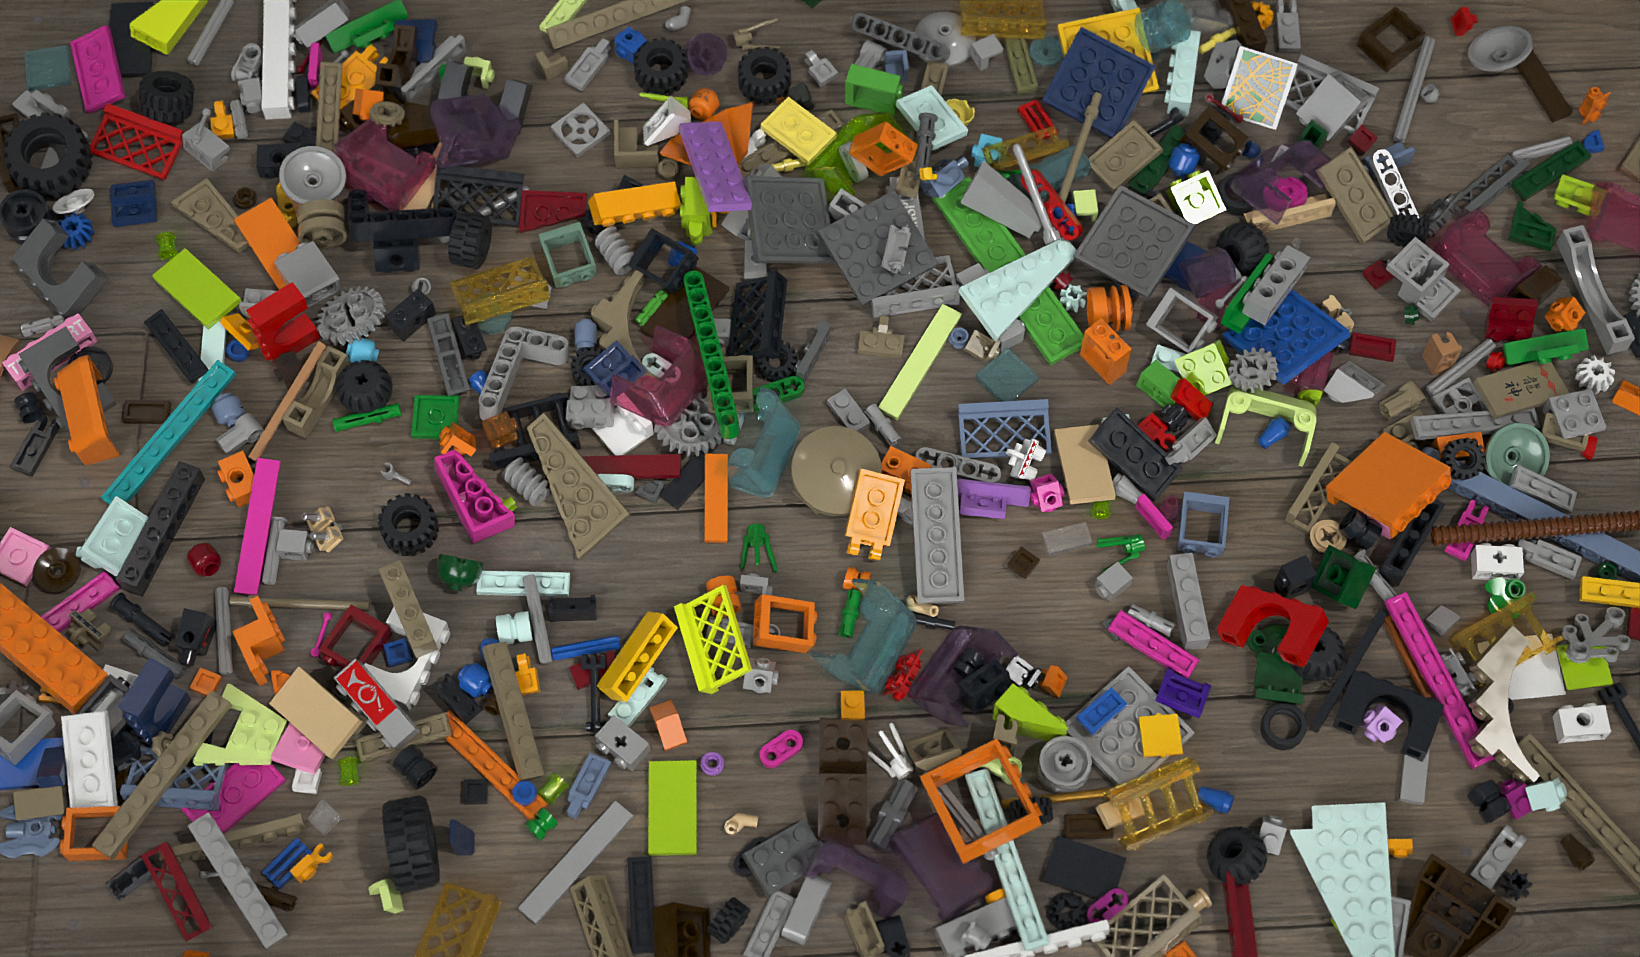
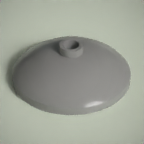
M952 12L930 14L924 17L914 30L917 34L939 41L949 47L950 57L947 61L942 62L949 65L948 67L956 66L966 61L971 56L972 43L976 42V34L969 21ZM919 40L916 43L917 50L923 47V40ZM941 47L935 50L936 57L942 54ZM920 56L927 63L928 60H931L926 57Z
M1514 26L1491 29L1479 35L1471 43L1468 49L1469 60L1474 67L1488 72L1511 69L1523 62L1531 53L1533 48L1532 37L1526 30Z
M307 146L296 149L284 159L280 167L279 178L285 194L293 201L302 205L305 202L318 199L335 200L344 189L346 172L342 161L336 154L322 147ZM312 181L316 182L315 185H311L309 183Z

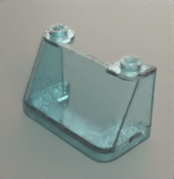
M760 387L756 397V404L760 409L758 419L764 422L763 429L754 450L739 448L733 452L728 462L730 487L767 498L772 496L778 487L800 434V423L774 391Z

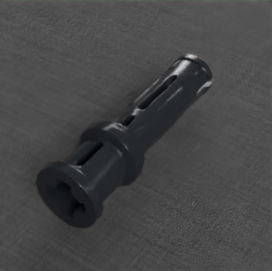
M121 592L112 599L109 609L117 611L124 616L126 622H134L162 643L163 646L170 644L167 639L173 640V633H170L143 613L141 606L129 601L124 593Z

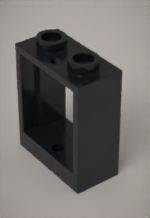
M651 228L628 265L635 271L638 270L643 273L644 277L676 295L678 290L684 285L685 274L694 270L699 257L690 249ZM663 244L684 255L667 282L647 271Z
M110 674L75 715L94 712L115 687L126 694L130 683L121 676L116 679ZM124 718L110 732L112 747L121 742L120 733L126 730L130 733L133 730Z

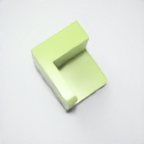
M1095 189L1073 191L1072 204L1075 205L1076 215H1091V221L1096 222L1098 207Z

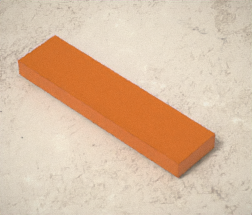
M705 454L704 543H727L728 454Z

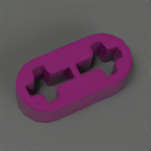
M1114 887L1089 906L1087 911L1089 921L1091 923L1103 920L1109 921L1127 905V892L1120 887ZM1113 893L1123 895L1121 899L1122 904L1116 902L1109 906L1108 903L1112 901ZM1106 906L1107 909L1102 914L1103 919L1099 917L1094 919L1092 917L1094 915V908L1101 910Z

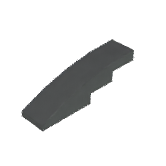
M449 313L427 318L448 397L470 391Z

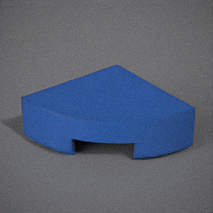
M1599 130L1591 132L1582 143L1589 153L1603 152L1604 150Z

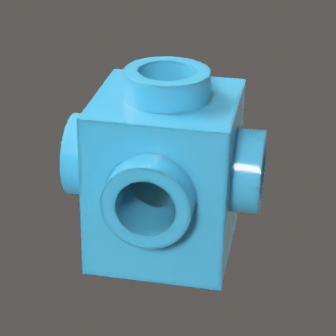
M981 134L979 144H974L971 157L975 158L974 166L979 167L983 161L995 170L997 163L1001 164L1004 151H1001L1002 138Z

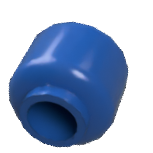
M1181 143L1180 146L1173 148L1168 165L1174 170L1173 174L1185 177L1186 174L1195 172L1200 156L1194 146Z
M478 663L466 664L457 677L459 687L474 698L482 694L487 695L493 687L489 671Z

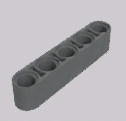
M857 13L852 18L851 24L853 29L867 36L936 62H945L950 57L949 47L939 41L864 13ZM866 18L867 25L861 29L860 22ZM885 26V33L880 36L878 33L879 28ZM900 33H904V40L898 43L897 36ZM919 40H923V47L917 50L916 43ZM941 47L942 54L936 57L935 50Z

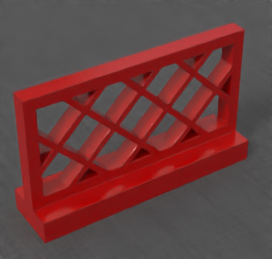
M106 103L103 109L105 115L89 146L92 154L165 181L183 145L182 134H184V131ZM109 121L115 122L118 129L107 133L106 127ZM134 129L137 136L126 140L123 132ZM121 134L123 142L112 146L109 138ZM153 136L156 143L145 147L142 139ZM107 140L109 148L103 151L96 150L99 142ZM140 141L142 149L131 153L128 145ZM167 143L175 144L171 152L164 154L161 146ZM126 147L128 155L121 158L116 157L114 151ZM159 148L161 156L150 160L147 152ZM145 154L147 162L140 165L135 164L133 158ZM164 161L165 167L162 173L154 171L152 165Z

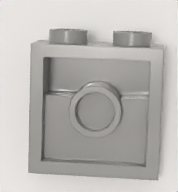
M597 385L571 386L570 400H567L566 421L569 429H603L605 427H613L616 399L610 398Z

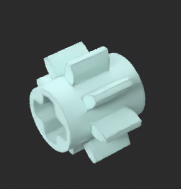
M1069 284L1067 290H1061L1060 295L1062 297L1060 298V303L1064 304L1066 311L1077 312L1080 306L1085 307L1086 301L1084 299H1086L1087 292H1082L1080 285L1072 286Z

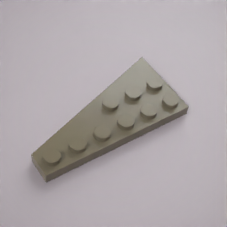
M542 413L527 427L536 453H538L541 460L542 468L548 478L553 497L567 527L569 538L576 550V556L581 560L631 514L547 414Z

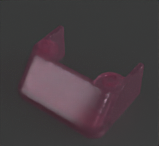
M656 325L652 353L673 362V364L660 379L652 376H642L633 383L614 374L612 377L610 403L658 425L670 426L676 422L706 385L707 378L702 359L691 341Z

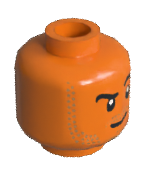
M705 88L696 91L688 102V108L692 116L700 120L711 118L720 105L717 94L713 90Z

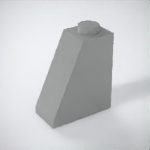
M328 0L295 26L294 31L296 33L294 36L301 45L304 43L308 48L312 43L317 42L349 19L350 10L343 0Z

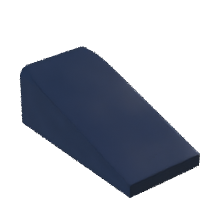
M64 746L45 748L36 780L40 788L64 786L66 778Z
M451 819L449 843L456 856L474 854L475 834L470 828L455 819Z

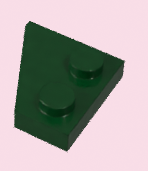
M1518 201L1515 206L1508 240L1551 251L1557 229L1551 224L1544 222L1538 214H1531L1523 207L1524 204Z

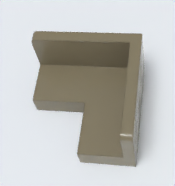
M614 120V157L616 169L658 168V145H637V127L619 128V120Z

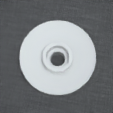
M80 189L65 195L53 205V211L57 214L71 212L72 214L73 212L79 214L85 210L84 206L93 199L94 192L91 189Z

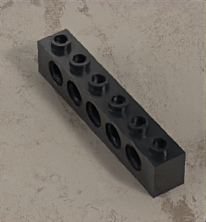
M182 461L178 462L116 577L122 589L142 597L144 596L205 481L200 468Z

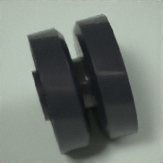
M22 189L14 191L7 195L0 204V221L11 239L20 245L26 241L43 218L54 221V216L42 195L34 190Z

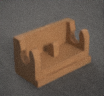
M1450 332L1446 333V338L1449 340L1448 343H1443L1440 336L1436 333L1431 335L1424 349L1422 357L1432 375L1450 369L1456 363L1463 349L1461 345L1457 344Z

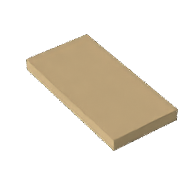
M1099 424L1054 429L1055 441L1070 504L1115 499L1116 494L1108 461L1087 441L1098 429Z
M301 667L295 670L269 703L331 759L337 755L363 722Z

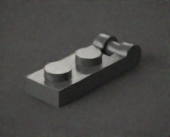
M821 321L816 325L817 333L812 342L809 341L804 350V358L802 360L799 359L796 363L794 371L796 376L804 381V384L829 340V324L825 321Z

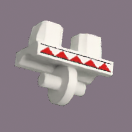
M1025 439L1022 445L1017 443L1014 450L1007 449L1006 454L1011 457L1008 464L1013 466L1010 477L1026 480L1036 477L1037 469L1029 465L1032 459L1041 461L1046 453V450L1038 445L1039 441Z

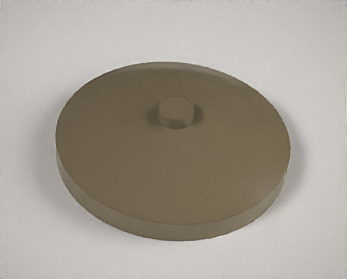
M828 426L813 431L800 442L791 461L790 473L796 493L807 506L825 515L845 516L850 513L859 469L882 474V467L875 447L865 436L847 427Z

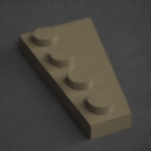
M207 178L171 201L173 207L238 253L250 246L233 220L238 215Z

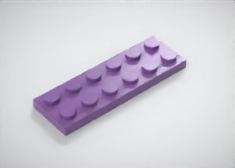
M711 121L680 124L679 133L708 212L751 210L752 202L744 188L742 175L722 123Z

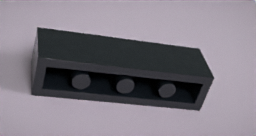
M1435 499L1433 503L1428 504L1422 510L1418 517L1413 518L1407 524L1379 572L1385 580L1399 586L1444 508L1445 503Z

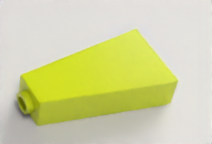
M161 0L130 23L131 37L169 55L208 3V0Z

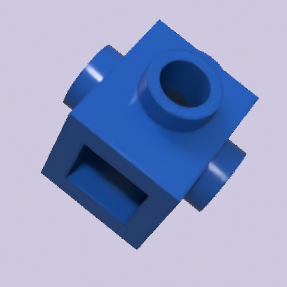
M628 26L624 31H620L614 39L615 51L620 58L627 59L634 65L635 52H638L640 45L644 46V42L647 40L638 30L634 31Z

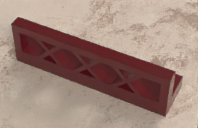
M166 841L141 855L185 941L187 942L213 928L170 843ZM161 852L165 860L163 869L153 867L148 857ZM156 871L161 872L160 878L158 877ZM165 873L174 877L176 881L174 891L164 888L162 880ZM167 892L173 893L171 900ZM176 895L183 896L188 905L185 912L176 910L173 906ZM178 914L184 915L182 921H181V919H180V917H179ZM187 916L195 918L200 929L191 934H188L184 927Z
M1227 870V883L1222 882L1231 955L1232 957H1258L1249 885L1239 884V886H1235L1234 876H1231L1230 871Z

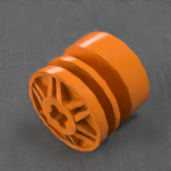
M1120 285L1118 291L1116 286H1111L1109 296L1106 295L1104 287H1090L1087 289L1086 303L1089 327L1102 318L1107 324L1111 322L1115 332L1119 331L1120 324L1123 331L1130 330L1133 309L1127 285Z

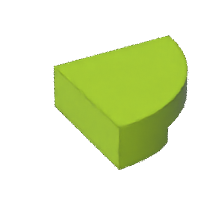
M1313 389L1302 390L1298 392L1296 399L1308 401L1316 408L1323 391Z

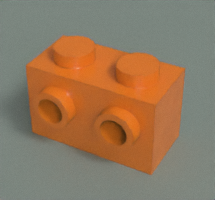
M890 446L881 463L882 474L905 479L902 491L911 494L910 470L931 468V464Z

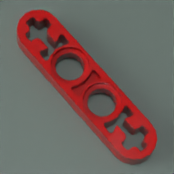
M1030 169L1032 175L1035 176L1036 186L1042 184V187L1038 188L1039 194L1046 190L1050 195L1048 202L1043 201L1051 223L1064 239L1074 240L1079 238L1083 231L1080 222L1042 173L1037 169ZM1022 174L1021 183L1023 187L1026 189V191L1030 194ZM1056 207L1061 208L1063 211L1061 219H1057L1054 216L1053 212ZM1067 218L1069 219L1066 221V224L1061 225V222H1064ZM1074 226L1073 233L1069 234V227Z

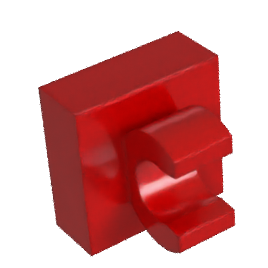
M1461 6L1450 18L1455 36H1463L1468 30L1473 29L1474 23H1479L1477 15L1470 14L1469 7Z

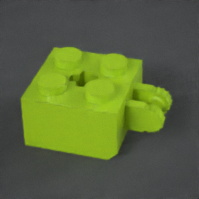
M685 177V185H681V226L686 228V237H690V242L697 246L701 244L703 237H708L712 234L711 212H708L696 177Z

